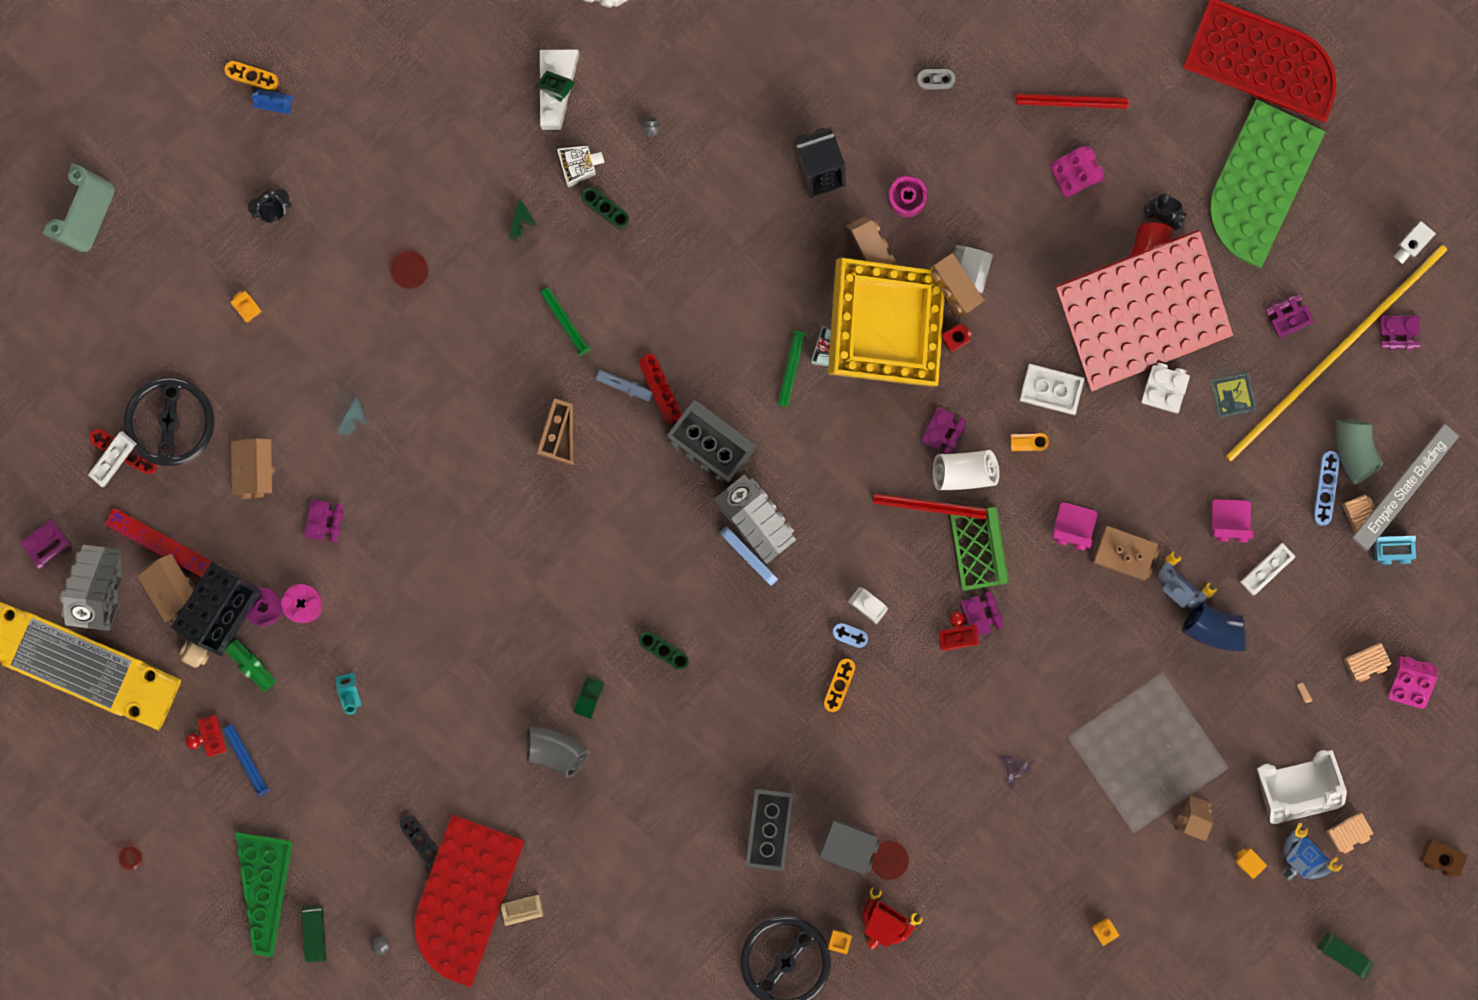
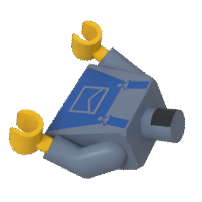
M1173 551L1166 557V563L1158 574L1161 588L1182 608L1188 606L1196 609L1207 598H1211L1217 589L1211 590L1209 588L1211 583H1207L1201 592L1192 586L1173 569V566L1181 560L1180 556L1177 559L1174 557L1175 551Z
M1299 823L1296 831H1293L1285 840L1283 860L1289 866L1281 874L1288 881H1291L1297 874L1303 879L1312 880L1324 877L1333 871H1339L1343 864L1340 866L1334 864L1339 858L1335 857L1330 862L1306 837L1308 828L1305 831H1301L1302 823Z

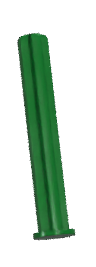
M548 287L540 292L541 296L578 350V356L584 355L591 347L586 345Z
M792 330L793 338L777 402L778 405L783 407L789 405L804 336H807L806 333Z

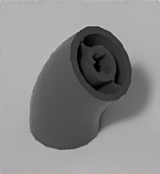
M528 727L526 736L527 763L547 766L559 772L565 778H569L582 767L590 755V750L563 733L541 727Z

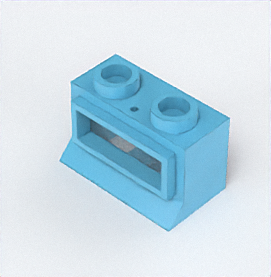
M1416 536L1378 537L1373 543L1374 561H1380V565L1392 564V561L1399 560V564H1410L1411 560L1416 559Z

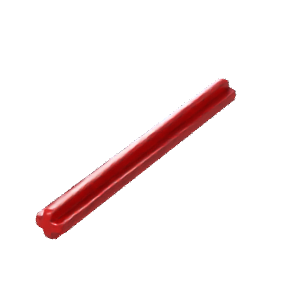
M1016 94L1015 99L1017 105L1127 109L1129 107V99L1119 97Z
M874 494L873 503L878 505L985 519L987 515V510L984 508Z

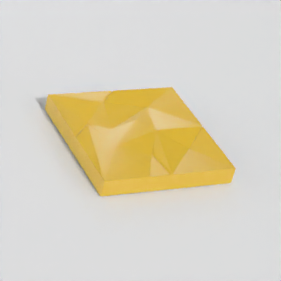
M847 258L836 259L828 374L928 387L938 386L944 294L938 283L931 276V270Z

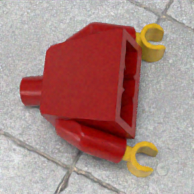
M874 887L871 888V897L867 899L862 911L863 925L866 927L864 933L869 936L866 942L867 946L871 949H876L879 943L888 947L890 944L895 945L905 941L915 929L914 926L922 923L923 918L921 917L918 922H915L914 916L917 913L911 914L909 919L882 901L878 900L876 902L875 900L880 898L882 892L880 890L879 895L874 896L872 894Z

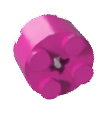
M909 176L898 178L892 184L888 195L890 208L895 214L903 218L918 215L923 210L927 201V189L924 183L918 178ZM905 193L906 195H912L911 200L904 199Z
M297 584L290 587L284 593L281 600L282 610L286 617L294 622L310 623L320 616L323 608V598L314 587ZM300 600H306V602L304 603V605L306 606L305 608L299 607Z

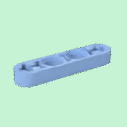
M1333 451L1324 453L1320 461L1313 520L1320 526L1328 524L1333 514L1340 462L1338 454ZM1332 455V459H1335V462L1331 463L1330 469L1334 468V472L1331 470L1324 471V468H1328L1329 462L1325 459ZM1324 474H1330L1333 477L1331 484L1323 482ZM1323 492L1330 495L1328 503H1323L1320 500V495ZM1319 505L1322 507L1329 506V510H1324V515L1327 516V519L1323 520V522H1321V518H1318L1323 509L1318 508Z
M727 526L719 532L770 586L778 580Z

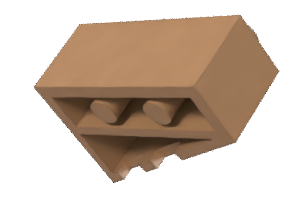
M863 216L845 226L851 232L854 244L858 247L863 261L897 265L893 255L888 254L887 248L889 246L885 238H881L878 233L881 230L876 220L872 221L867 216Z
M953 253L930 268L931 276L940 286L957 319L985 301Z
M555 398L552 399L536 449V455L571 466L574 465L573 404Z
M1189 795L1182 816L1178 815L1176 819V831L1206 841L1213 825V815L1209 814L1212 812L1210 808L1211 803Z

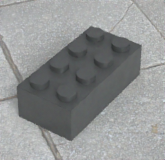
M755 789L745 867L784 872L794 793Z

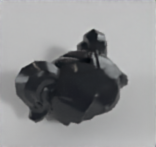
M277 189L274 192H264L257 199L251 200L248 204V212L252 214L253 219L259 217L263 222L272 223L283 218L286 208L292 207V203L288 202L289 194L287 191Z
M1160 194L1156 198L1149 197L1150 201L1143 208L1145 216H1154L1163 223H1169V226L1175 230L1182 228L1187 213L1182 212L1183 206L1180 201L1166 194Z

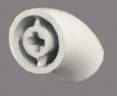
M991 450L958 454H937L933 463V482L937 490L989 487L997 485L999 481L998 462Z

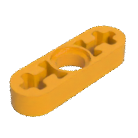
M230 61L225 66V73L232 80L267 91H274L279 86L278 78L271 72L236 61ZM236 66L238 71L243 72V78H241L242 75L235 72L232 75L231 71H229L230 68L233 69ZM251 71L257 73V78L254 81L247 80V74ZM261 74H263V79L269 80L270 77H272L274 84H270L268 86V84L265 81L261 80Z
M843 659L839 662L824 700V707L829 712L838 711L844 700L855 671V664L850 659ZM846 662H849L852 668L845 675L849 676L848 681L843 677H837L838 672L842 675L844 669L841 665L846 664ZM835 681H844V690L837 691L834 688ZM831 690L836 694H842L841 699L837 696L836 703H838V706L833 707V709H830V705L827 703L834 696L830 695Z

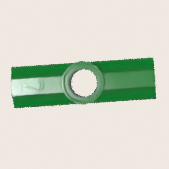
M238 639L226 648L225 651L238 664V668L249 679L251 678L263 692H266L276 683V679L263 667L264 664L259 658L250 653Z

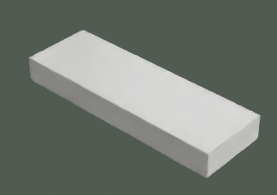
M123 431L119 432L88 476L101 487H105L137 443Z
M1281 543L1240 583L1254 596L1295 558V555Z

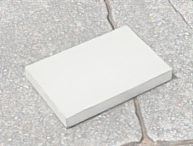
M1028 364L1019 401L1075 415L1084 378Z

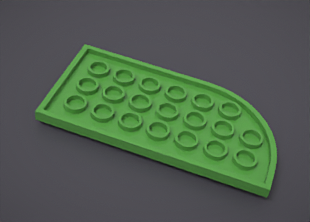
M1257 99L1213 189L1210 201V217L1215 234L1222 245L1235 257L1260 269L1325 131Z

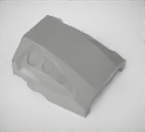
M956 245L954 256L979 293H983L993 255L971 247Z

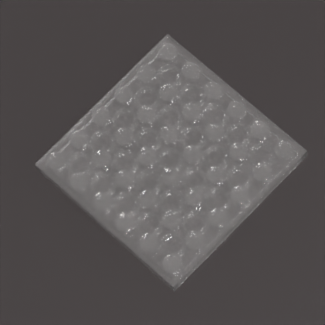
M1163 672L1067 737L1133 834L1228 769L1220 754Z

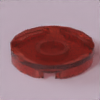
M412 251L402 252L397 255L392 261L390 268L391 277L395 283L401 288L409 290L423 285L429 274L428 264L424 257Z
M893 841L880 843L877 853H872L871 856L873 871L880 878L887 880L897 879L902 876L909 864V857L905 848Z

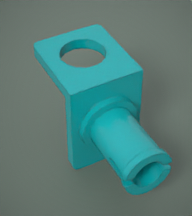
M350 673L336 677V690L342 708L346 714H354L356 707L362 705L356 688L355 674ZM345 679L351 680L347 684H341V682Z

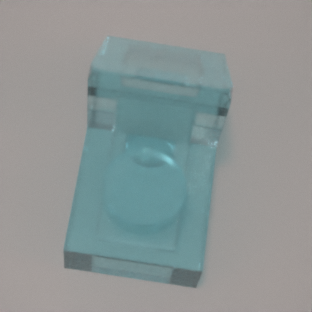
M357 398L353 400L337 431L346 437L348 433L351 434L356 426L355 420L369 427L362 403Z

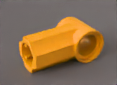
M1044 433L1011 434V451L1040 452L1044 451L1049 444V439ZM1038 437L1043 438L1045 446L1037 447L1034 442L1035 439Z

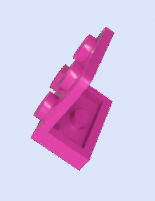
M1090 146L1080 147L1052 162L1050 165L1065 197H1070L1090 185L1105 181L1104 171L1098 165L1095 159L1096 154Z
M1214 500L1212 502L1211 538H1217L1218 542H1228L1229 539H1236V542L1247 543L1248 540L1253 538V530H1250L1251 503L1249 501Z
M1065 502L1061 503L1051 539H1054L1055 543L1064 546L1067 543L1072 544L1075 549L1085 551V548H1091V537L1097 519V512Z
M1399 656L1397 660L1398 672L1389 692V699L1424 709L1438 679L1437 666L1429 662L1416 661L1411 657Z

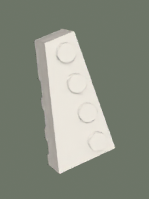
M540 50V79L547 70L573 81L579 58L578 50ZM540 90V126L542 130H561L570 92L565 99L559 102Z

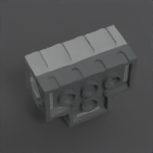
M743 475L729 486L728 490L723 491L714 499L729 521L766 564L796 541L792 535L794 532L792 527L788 523L784 524L786 519L779 511L775 512L777 507L771 500H768V495L762 488L759 489V485L753 478L749 480Z
M82 545L81 551L76 554V564L71 567V577L66 580V590L61 593L60 602L63 603L62 617L65 618V625L110 631L119 607L118 590L123 579L121 549Z

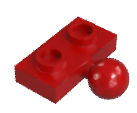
M960 612L952 613L950 623L954 628L939 631L940 649L948 651L979 645L978 626L969 625L962 627L965 622L964 615Z
M213 715L197 720L201 735H188L185 740L186 746L190 749H196L201 743H204L207 757L227 752L217 716Z

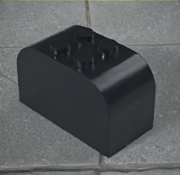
M831 127L818 129L809 135H800L794 140L795 157L810 198L846 186L845 162Z

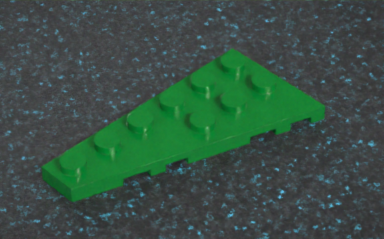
M235 832L253 954L274 957L293 841Z

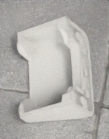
M1333 750L1319 751L1316 753L1313 761L1276 770V767L1270 764H1264L1257 768L1266 811L1272 824L1335 810L1345 804L1347 790Z

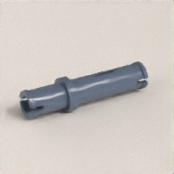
M601 369L596 378V381L647 402L650 401L653 395L651 390L639 386L637 382H629Z

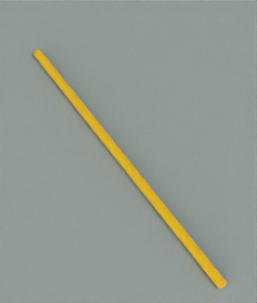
M1441 245L1225 457L1231 462L1426 272L1447 251V248Z

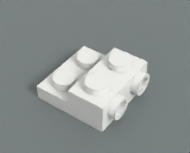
M1157 363L1156 366L1152 365L1141 403L1178 414L1190 375H1186L1187 371L1175 368V371L1167 369L1168 366L1162 363Z

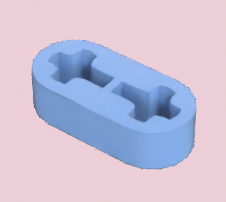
M840 623L833 629L835 639L854 647H864L868 642V636L864 631ZM844 627V631L850 633L849 637L845 635L841 638L838 637L836 629ZM862 634V638L865 639L864 643L856 644V640L851 638L852 635L858 636Z

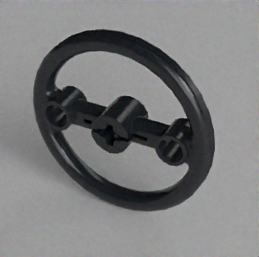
M173 377L156 379L142 386L130 399L124 415L125 434L137 443L133 448L134 451L148 462L161 466L181 465L197 457L210 442L214 430L213 409L205 394L191 382ZM164 387L165 409L158 418L159 425L162 428V439L158 445V454L154 455L145 450L138 442L133 430V416L138 403L146 394L157 388ZM185 389L192 393L201 403L205 413V429L202 438L193 449L175 457L173 438L174 432L180 426V420L176 416L177 401L181 396L180 390ZM170 390H176L175 397L169 398L167 396ZM169 418H171L173 422H171L168 426L165 423V421H168ZM164 446L171 447V451L168 454H162Z
M781 916L761 923L750 933L742 948V976L750 991L760 1000H812L821 992L830 974L831 956L826 940L813 925L799 918ZM791 925L799 927L801 931L797 934L795 942L787 952H782L777 956L776 965L770 973L763 977L758 984L755 983L750 973L749 956L757 938L775 926ZM802 934H806L810 938L809 942L805 945L798 941L799 936ZM812 941H816L822 954V970L816 984L804 995L797 998L780 999L772 997L771 992L774 990L778 980L785 972L787 973L794 969L795 959L805 947H808ZM790 957V960H789L790 965H789V966H788V965H785L784 967L781 968V965H782V960H781V959H782V958L787 959V958ZM770 980L773 983V987L765 990L762 987V982Z

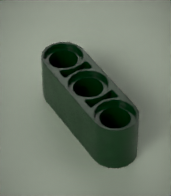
M592 187L583 190L581 197L583 203L618 230H624L629 226L630 220L624 210ZM589 193L596 195V198L591 202L585 199ZM605 204L611 207L608 213L600 211L601 207ZM624 216L626 221L624 224H617L615 222L616 218Z
M651 632L641 634L639 643L644 649L675 669L684 670L688 667L689 658L686 654ZM646 635L653 637V644L650 646L643 644V638ZM666 645L669 647L670 652L667 656L663 657L659 654V648ZM678 656H683L686 659V663L682 667H678L675 664V659Z
M323 905L303 906L302 926L305 962H325L326 942Z
M1328 932L1317 947L1318 950L1362 979L1366 978L1375 964Z

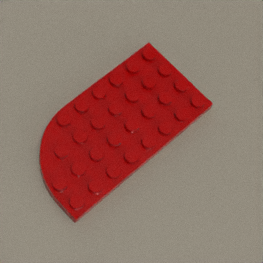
M1209 0L1183 69L1326 123L1334 103L1337 82L1334 66L1324 48L1313 38L1298 30L1225 2Z
M453 814L451 815L417 908L415 937L422 956L437 973L449 980L471 987L525 840Z

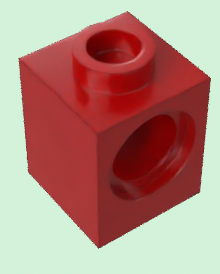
M961 323L941 336L949 353H952L969 343L972 334L968 327H963ZM954 333H960L963 337V340L961 342H955L952 338V335Z

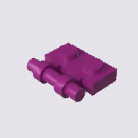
M1301 294L1290 295L1286 297V300L1280 303L1275 302L1271 304V307L1265 309L1267 316L1275 314L1277 319L1271 321V324L1278 339L1314 323L1307 305L1299 308L1297 304L1303 300ZM1290 306L1292 312L1283 315L1282 310Z
M1420 316L1380 317V336H1388V341H1381V349L1395 350L1396 348H1405L1406 350H1413V348H1420V341H1413L1412 336L1420 335ZM1395 336H1405V341H1396Z
M937 407L921 442L937 450L942 443L947 445L944 453L951 454L958 445L957 441L961 433L963 434L965 431L964 426L967 420L960 418L958 423L955 424L952 422L954 414ZM951 428L954 430L950 439H947L945 435L948 429Z
M311 499L304 537L324 541L325 533L330 534L329 542L337 543L338 535L340 536L341 531L339 530L340 521L344 515L342 513L343 505L336 504L335 511H330L331 503ZM329 516L333 517L332 528L327 527Z
M991 591L984 593L985 602L981 603L979 596L960 602L968 626L977 625L979 636L992 632L989 626L992 623H995L997 630L1004 628L1002 614L998 612L996 598H993ZM989 607L992 618H986L983 608Z

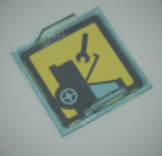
M1249 373L1211 380L1219 418L1257 410Z

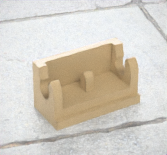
M539 894L501 904L505 926L544 916Z

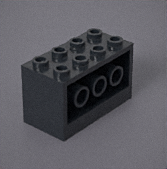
M211 562L170 628L195 645L218 656H222L262 591L234 572Z

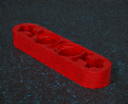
M648 353L639 359L640 368L664 420L668 424H674L681 418L682 413L658 360L653 354Z
M96 429L90 434V442L103 451H106L116 438L100 429ZM102 433L101 437L108 441L107 445L101 441L96 443L95 435ZM136 453L137 459L134 462H129L127 457L123 461L148 475L154 474L158 469V465L151 463L153 466L152 470L148 469L146 471V466L139 464L142 457L138 453Z

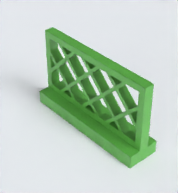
M996 507L986 509V522L982 527L973 522L975 519L973 517L970 520L965 516L950 515L963 591L1009 584ZM964 517L969 521L964 530L957 527L955 518ZM971 523L980 529L974 538L965 533ZM982 531L989 535V541L985 546L976 541ZM963 534L972 540L967 549H964L959 544ZM974 542L983 548L978 557H975L968 551ZM985 550L992 554V560L989 565L979 559ZM966 553L975 559L970 568L963 565L962 562ZM977 561L986 566L981 576L971 570ZM988 569L995 573V582L988 583L982 578ZM969 572L978 577L974 585L966 586L965 578Z

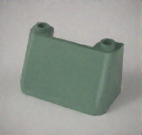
M72 163L68 178L71 183L79 186L65 221L58 219L50 220L43 234L54 242L79 252H87L95 241L114 196L115 189L109 181Z

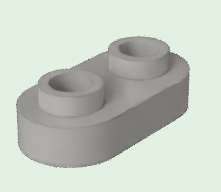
M925 69L917 77L918 86L924 90L949 89L955 82V75L949 69ZM927 77L930 79V82L924 83L923 79ZM947 77L949 82L944 83L942 78Z

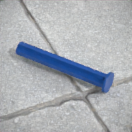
M232 724L226 726L223 731L256 790V796L263 795L271 789L267 788L235 727Z

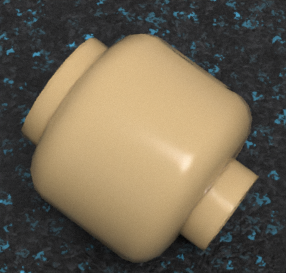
M186 641L179 652L181 661L194 668H197L200 664L205 665L209 658V655L206 654L208 650L195 645L191 641Z

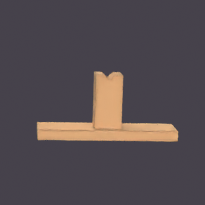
M1304 683L1297 684L1303 701L1306 703L1311 702L1312 698Z

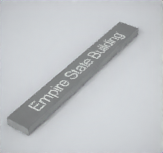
M1443 424L1351 539L1362 549L1368 551L1459 438V435L1446 424Z

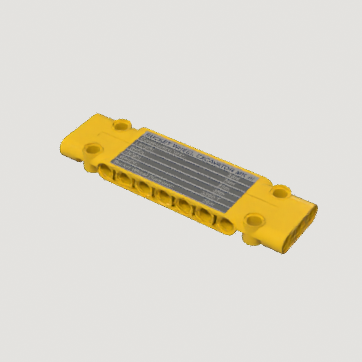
M0 601V662L3 666L114 714L123 715L158 731L161 729L180 687L181 679L63 626ZM12 610L15 613V617L10 621L7 618V614ZM149 671L155 673L153 681H149L147 678ZM134 706H137L140 710L139 715L136 717L131 712Z

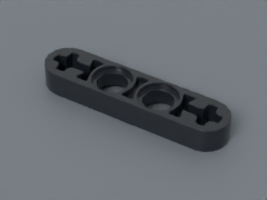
M414 816L404 817L400 822L401 830L429 869L432 870V865L435 861H429L426 854L430 850L435 851L437 854L439 849ZM406 819L408 821L413 820L414 823L412 824V827L414 828V830H416L417 828L420 829V831L415 833L412 837L409 834L413 832L411 828H405ZM417 835H423L426 838L424 845L416 844L415 838Z

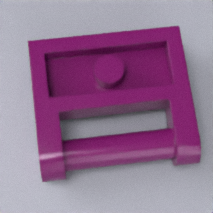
M50 520L20 542L40 570L61 552L72 548L54 520ZM57 540L60 541V545L55 547L42 558L38 556L39 553L48 548L54 542H56Z

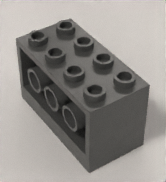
M695 399L667 435L668 443L676 451L680 448L684 451L683 454L691 462L696 460L700 463L699 468L707 474L712 472L715 475L714 479L722 485L725 483L730 485L756 450V445ZM698 431V437L691 438L690 432ZM713 442L714 448L706 449V443ZM728 453L729 460L722 461L721 454Z
M832 818L818 855L823 860L865 875L866 871L870 872L873 864L871 856L872 853H877L880 842L875 834Z

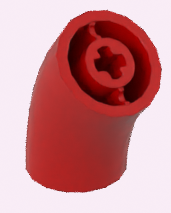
M1162 223L1140 225L1137 228L1135 243L1129 256L1172 240V227Z

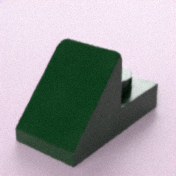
M546 70L536 86L555 100L561 102L575 83L569 78Z
M518 200L509 234L510 240L518 241L519 237L523 236L525 226H522V223L537 227L521 200Z
M586 677L573 713L592 719L605 683Z

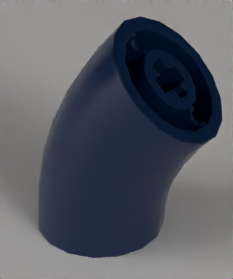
M1202 603L1189 614L1182 626V633L1201 644L1221 650L1246 652L1244 615L1223 613Z

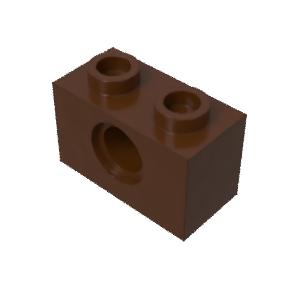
M1428 839L1419 861L1424 862V867L1431 870L1438 868L1443 870L1441 874L1453 878L1454 875L1460 877L1468 855ZM1444 854L1447 857V862L1441 865L1439 857Z

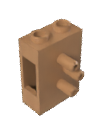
M256 438L231 441L232 495H240V499H251V495L253 498H263L264 494L272 493V474L275 468L272 466L271 439Z
M1106 526L1092 563L1145 581L1146 578L1151 576L1153 570L1150 567L1152 560H1156L1159 554L1158 544Z
M172 554L158 559L137 576L164 622L171 619L175 621L193 592L190 586V579L184 576Z

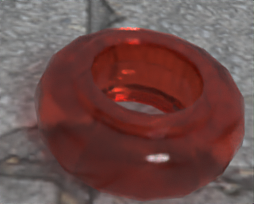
M133 846L124 848L119 854V863L126 870L137 869L143 860L141 851ZM129 852L133 853L136 857L133 864L126 862L125 857Z

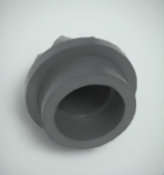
M644 119L641 128L646 136L653 137L658 134L660 124H658V119Z
M384 935L381 937L377 936L371 942V951L377 955L386 954V951L390 950L389 943Z

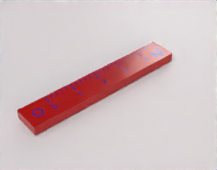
M113 508L104 524L163 557L172 554L178 565L200 577L204 575L211 562H213L116 508Z

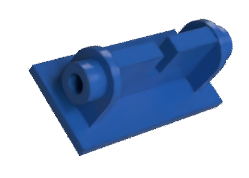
M256 89L255 93L252 94V100H254L252 107L290 115L293 96Z

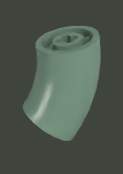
M1336 420L1335 435L1340 460L1352 483L1358 484L1375 473L1384 463L1374 444L1373 424L1353 420Z

